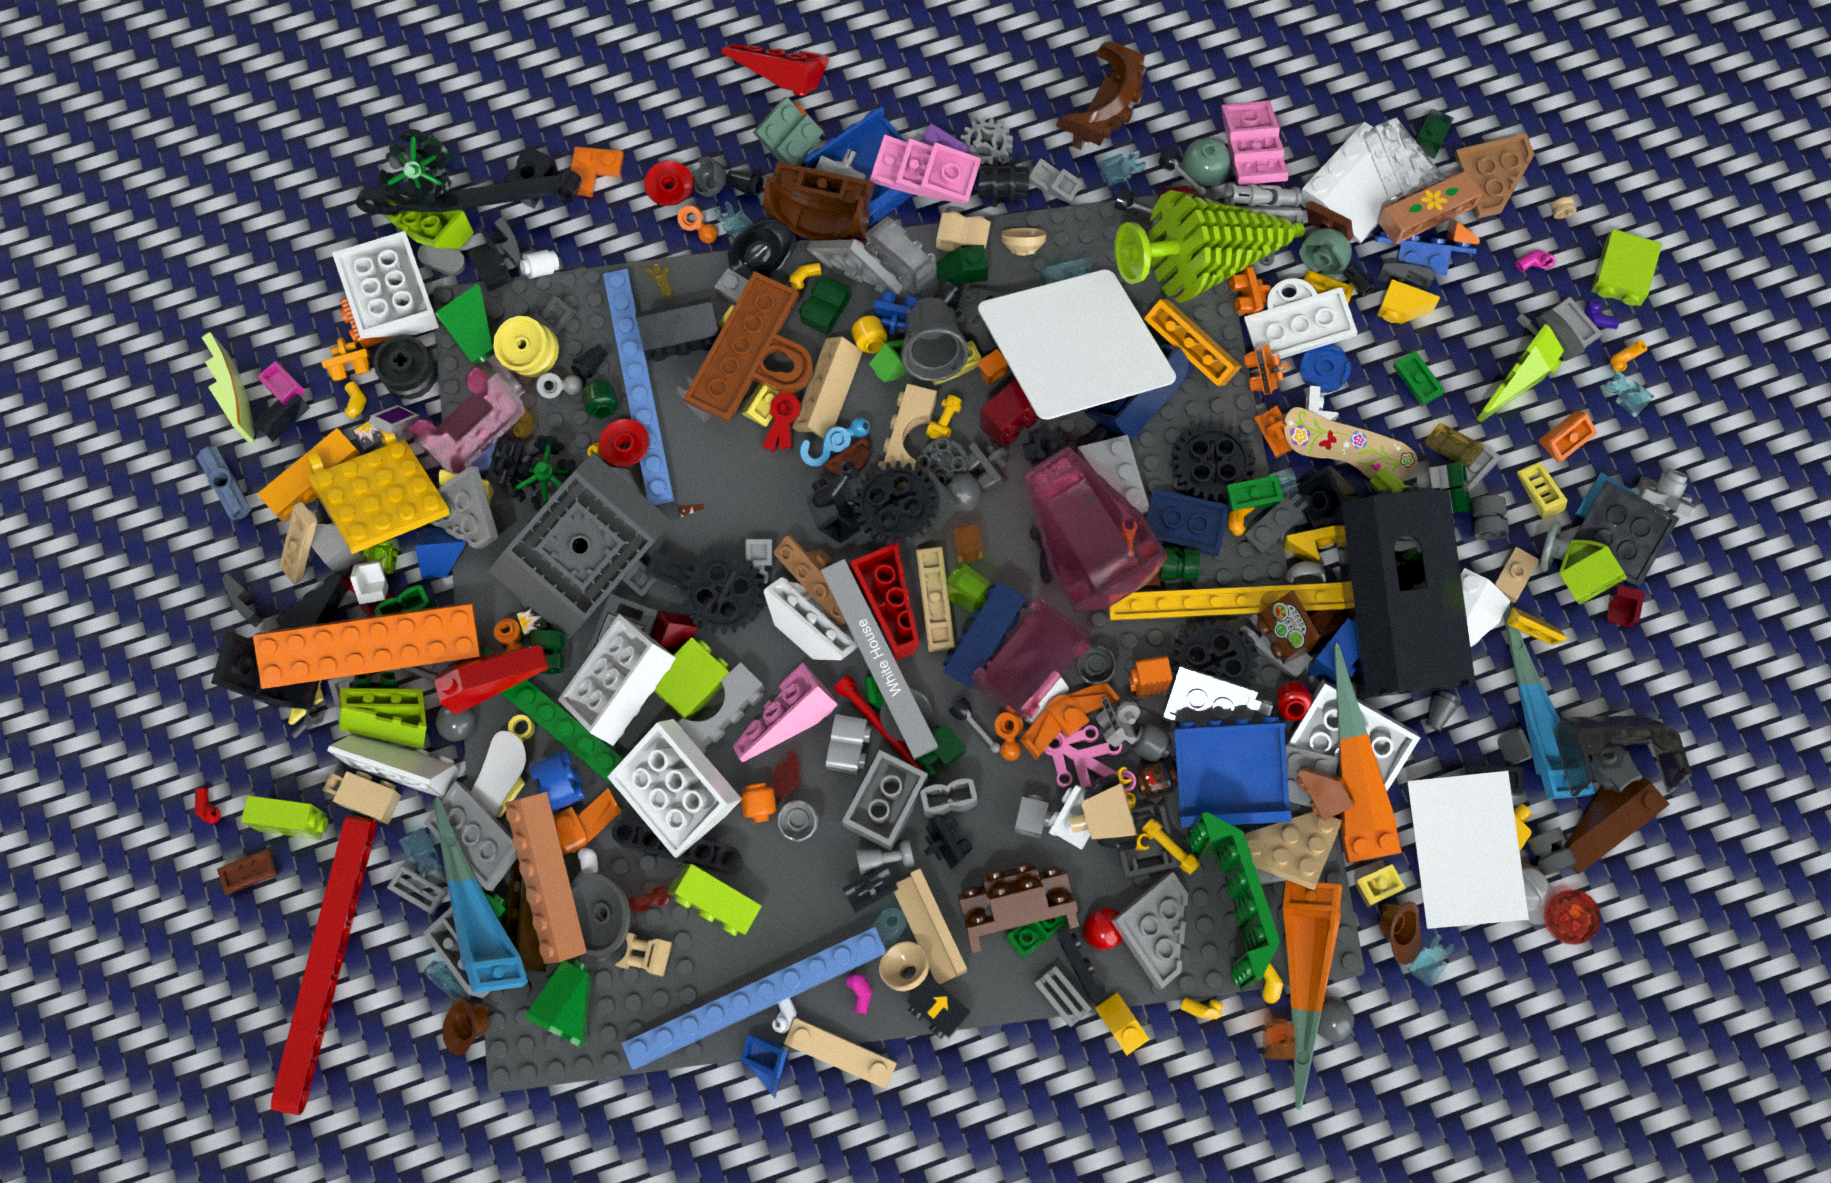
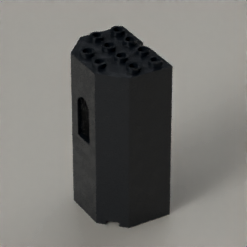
M1419 486L1403 488V492L1392 493V489L1376 491V495L1365 498H1345L1344 502L1339 503L1332 512L1346 619L1349 618L1353 622L1358 659L1354 663V666L1357 668L1354 672L1357 698L1456 689L1476 684L1449 491H1442L1440 488L1419 490ZM1401 537H1412L1420 544L1426 583L1425 589L1400 591L1394 547L1397 540Z

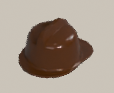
M1410 901L1403 905L1384 904L1382 906L1379 931L1391 943L1395 960L1399 964H1410L1416 959L1422 943L1418 906Z
M458 997L454 1000L451 1009L445 1017L442 1030L444 1043L451 1054L456 1056L464 1055L473 1041L487 1031L489 1025V1003L466 1000L463 997Z

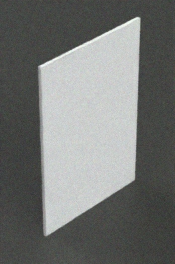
M1508 771L1408 781L1427 929L1529 920Z

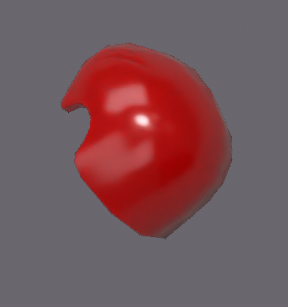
M1104 907L1091 912L1087 916L1082 927L1083 937L1089 946L1099 951L1115 948L1122 943L1123 938L1111 922L1112 919L1120 914L1118 910Z

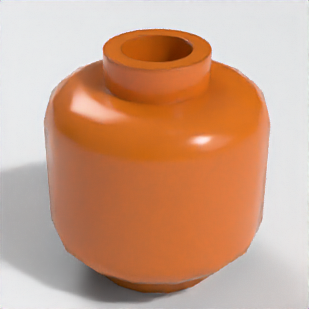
M766 782L745 785V790L739 794L742 798L740 801L742 814L746 818H753V823L768 821L769 815L777 810L774 789L766 786Z

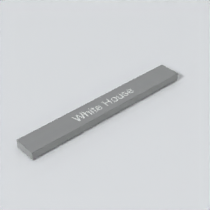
M845 559L822 569L821 574L913 759L915 760L937 749L938 745Z

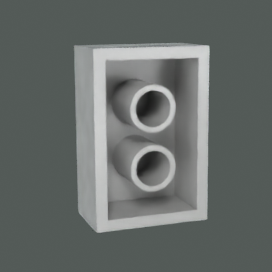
M879 750L842 820L843 827L892 851L920 797V791L925 788L928 782V774Z

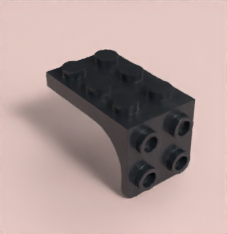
M226 632L211 683L272 707L310 710L313 706L320 680L261 689L254 640L234 632Z

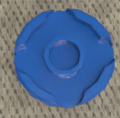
M1333 344L1305 351L1299 367L1302 381L1308 387H1320L1321 393L1339 390L1345 385L1351 371V363L1345 356V352Z

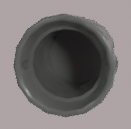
M929 297L918 300L916 307L912 308L911 311L909 307L905 315V339L901 350L905 369L912 376L920 380L933 382L946 380L958 374L966 365L969 352L965 337L958 329L953 308L946 306L945 301L940 298Z

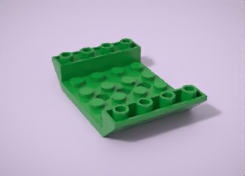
M1205 812L1200 815L1193 826L1187 841L1191 853L1196 852L1198 859L1219 853L1220 857L1216 858L1220 872L1225 873L1228 883L1225 884L1226 892L1230 900L1234 899L1237 908L1234 910V916L1238 926H1243L1246 935L1243 937V943L1247 952L1232 964L1234 969L1230 970L1234 985H1239L1240 990L1244 991L1262 979L1280 940L1244 832Z

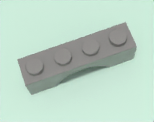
M741 662L721 680L725 690V699L723 706L715 716L699 722L684 718L678 722V725L703 754L706 752L705 748L712 741L716 743L724 736V729L731 723L736 724L744 716L745 713L743 711L750 704L754 706L764 696L763 692L765 689L763 684Z

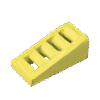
M1541 462L1517 472L1518 478L1542 520L1565 511L1568 500ZM1534 475H1540V477L1532 481L1529 480V478ZM1542 483L1545 484L1544 486H1542V487H1540V488H1537V489L1535 488L1536 486H1538V485H1540V484H1542ZM1548 492L1550 493V495L1545 496L1543 498L1541 497V495H1544Z

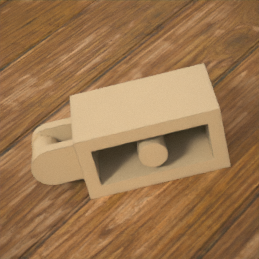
M346 771L344 778L330 773L322 791L335 796L333 802L387 825L402 796L395 791V785L383 780L377 784L370 781L372 776L357 771L355 775ZM338 782H341L338 790L335 791Z

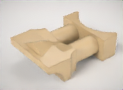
M627 933V952L623 959L617 962L615 966L628 970L630 966L643 968L652 975L664 977L672 943L660 939L651 941L637 939V935ZM633 951H644L646 952L645 957L633 955Z

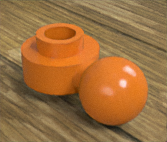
M688 205L679 211L677 219L683 229L688 231L696 229L699 239L706 244L713 243L717 239L718 231L716 227L703 223L704 216L699 207ZM689 213H693L695 215L694 222L689 221Z
M506 618L496 624L494 636L501 645L507 646L506 651L525 648L518 643L522 638V629L515 620ZM506 628H510L508 633H503Z
M1009 711L1001 713L996 718L995 730L1001 738L1005 739L1000 748L1001 756L1007 761H1015L1021 755V746L1015 741V737L1019 736L1023 730V720L1019 714ZM1010 720L1014 723L1013 729L1009 727L1008 723Z

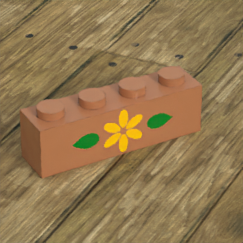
M1467 171L1457 175L1451 174L1440 183H1432L1418 193L1408 194L1401 201L1387 204L1382 210L1378 223L1396 245L1475 208L1483 191Z

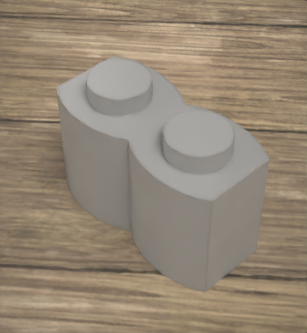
M835 714L825 765L827 770L858 775L859 769L865 768L867 753H863L864 743L870 742L872 727H868L867 719Z
M957 779L947 786L936 784L920 791L925 817L935 818L939 815L943 816L951 810L963 812L977 805V794L972 779Z

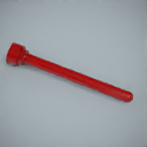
M850 675L843 677L833 687L840 697L844 696L845 699L849 698L907 764L925 772L913 759L906 745L902 741L892 738L884 730L879 715L856 691L858 688L855 686L856 682Z

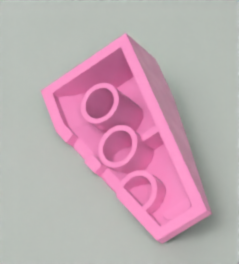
M803 662L779 685L778 688L781 692L774 701L768 700L763 706L765 711L761 718L752 721L733 745L738 758L742 762L816 725L824 717L829 716L838 705L827 688Z

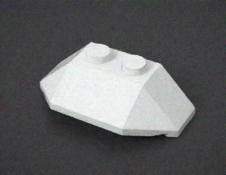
M781 577L765 588L764 595L774 625L812 659L842 660L857 649L858 646L847 624L841 627L838 626L801 584L788 582V579Z

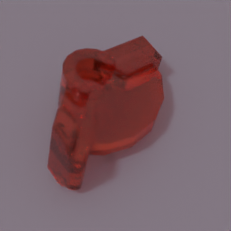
M792 750L788 751V760L779 764L773 772L772 783L775 789L774 793L780 799H783L793 788L799 787L802 782L799 775L800 758Z
M661 885L654 888L653 893H645L637 898L632 897L628 899L630 912L640 913L646 911L654 903H657L658 907H662L670 902V895L667 887Z

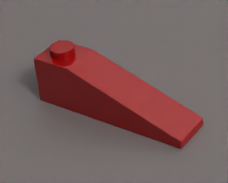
M731 44L722 47L721 53L783 89L791 90L794 95L800 96L807 95V92L817 89L829 61V56L806 51H799V54H785V49H771L764 52L763 47Z
M536 645L463 659L442 670L434 680L439 702L457 715L549 669L543 647Z

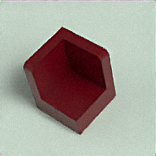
M1618 585L1610 593L1606 622L1632 628L1640 620L1645 591Z
M660 611L652 634L661 646L680 649L691 637L694 638L698 627L688 615Z

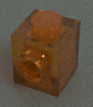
M978 524L952 529V540L958 563H969L983 558L984 548Z
M1270 1019V1024L1262 1026L1263 1060L1291 1061L1296 1059L1295 1024H1287V1019Z

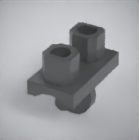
M975 442L968 446L971 450L968 453L970 460L969 470L973 472L981 464L986 470L976 478L983 489L988 490L996 484L1002 486L1008 481L995 465L997 463L1001 469L1007 466L1003 458L1008 452L1004 447L996 450L993 444L987 447L988 452L991 454L989 456L982 446L977 445Z

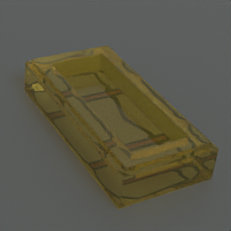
M1439 423L1425 440V446L1456 462H1465L1467 468H1470L1484 450L1483 444L1442 423Z

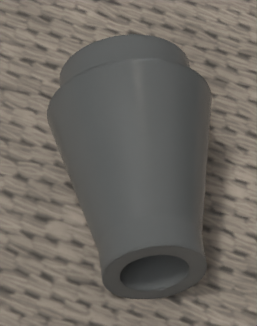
M1439 690L1438 694L1433 696L1426 726L1441 732L1443 726L1459 707L1457 705L1459 699L1450 693Z

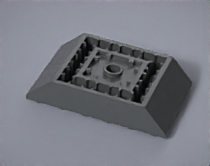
M592 453L509 544L488 572L555 629L564 633L565 637L569 640L673 521L598 456ZM578 538H583L588 543L587 551L582 554L576 553L572 547L573 542Z

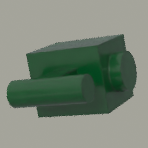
M946 723L941 727L936 725L930 730L938 748L915 759L930 779L939 773L933 765L935 762L938 761L946 770L966 754V747Z

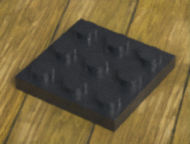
M1605 481L1572 540H1590L1607 545L1627 577L1625 580L1640 587L1677 524L1679 517Z

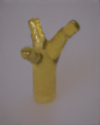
M658 263L653 264L654 270L645 267L644 272L649 273L657 281L663 296H671L673 292L667 280L669 267H665L663 272L660 270Z

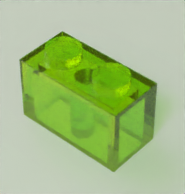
M966 564L960 570L956 568L948 578V582H950L948 584L949 600L972 616L978 607H982L987 601L985 594L990 588V581Z

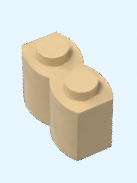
M955 211L942 213L936 238V248L954 252L959 248L984 245L986 252L991 222L982 216L966 218Z

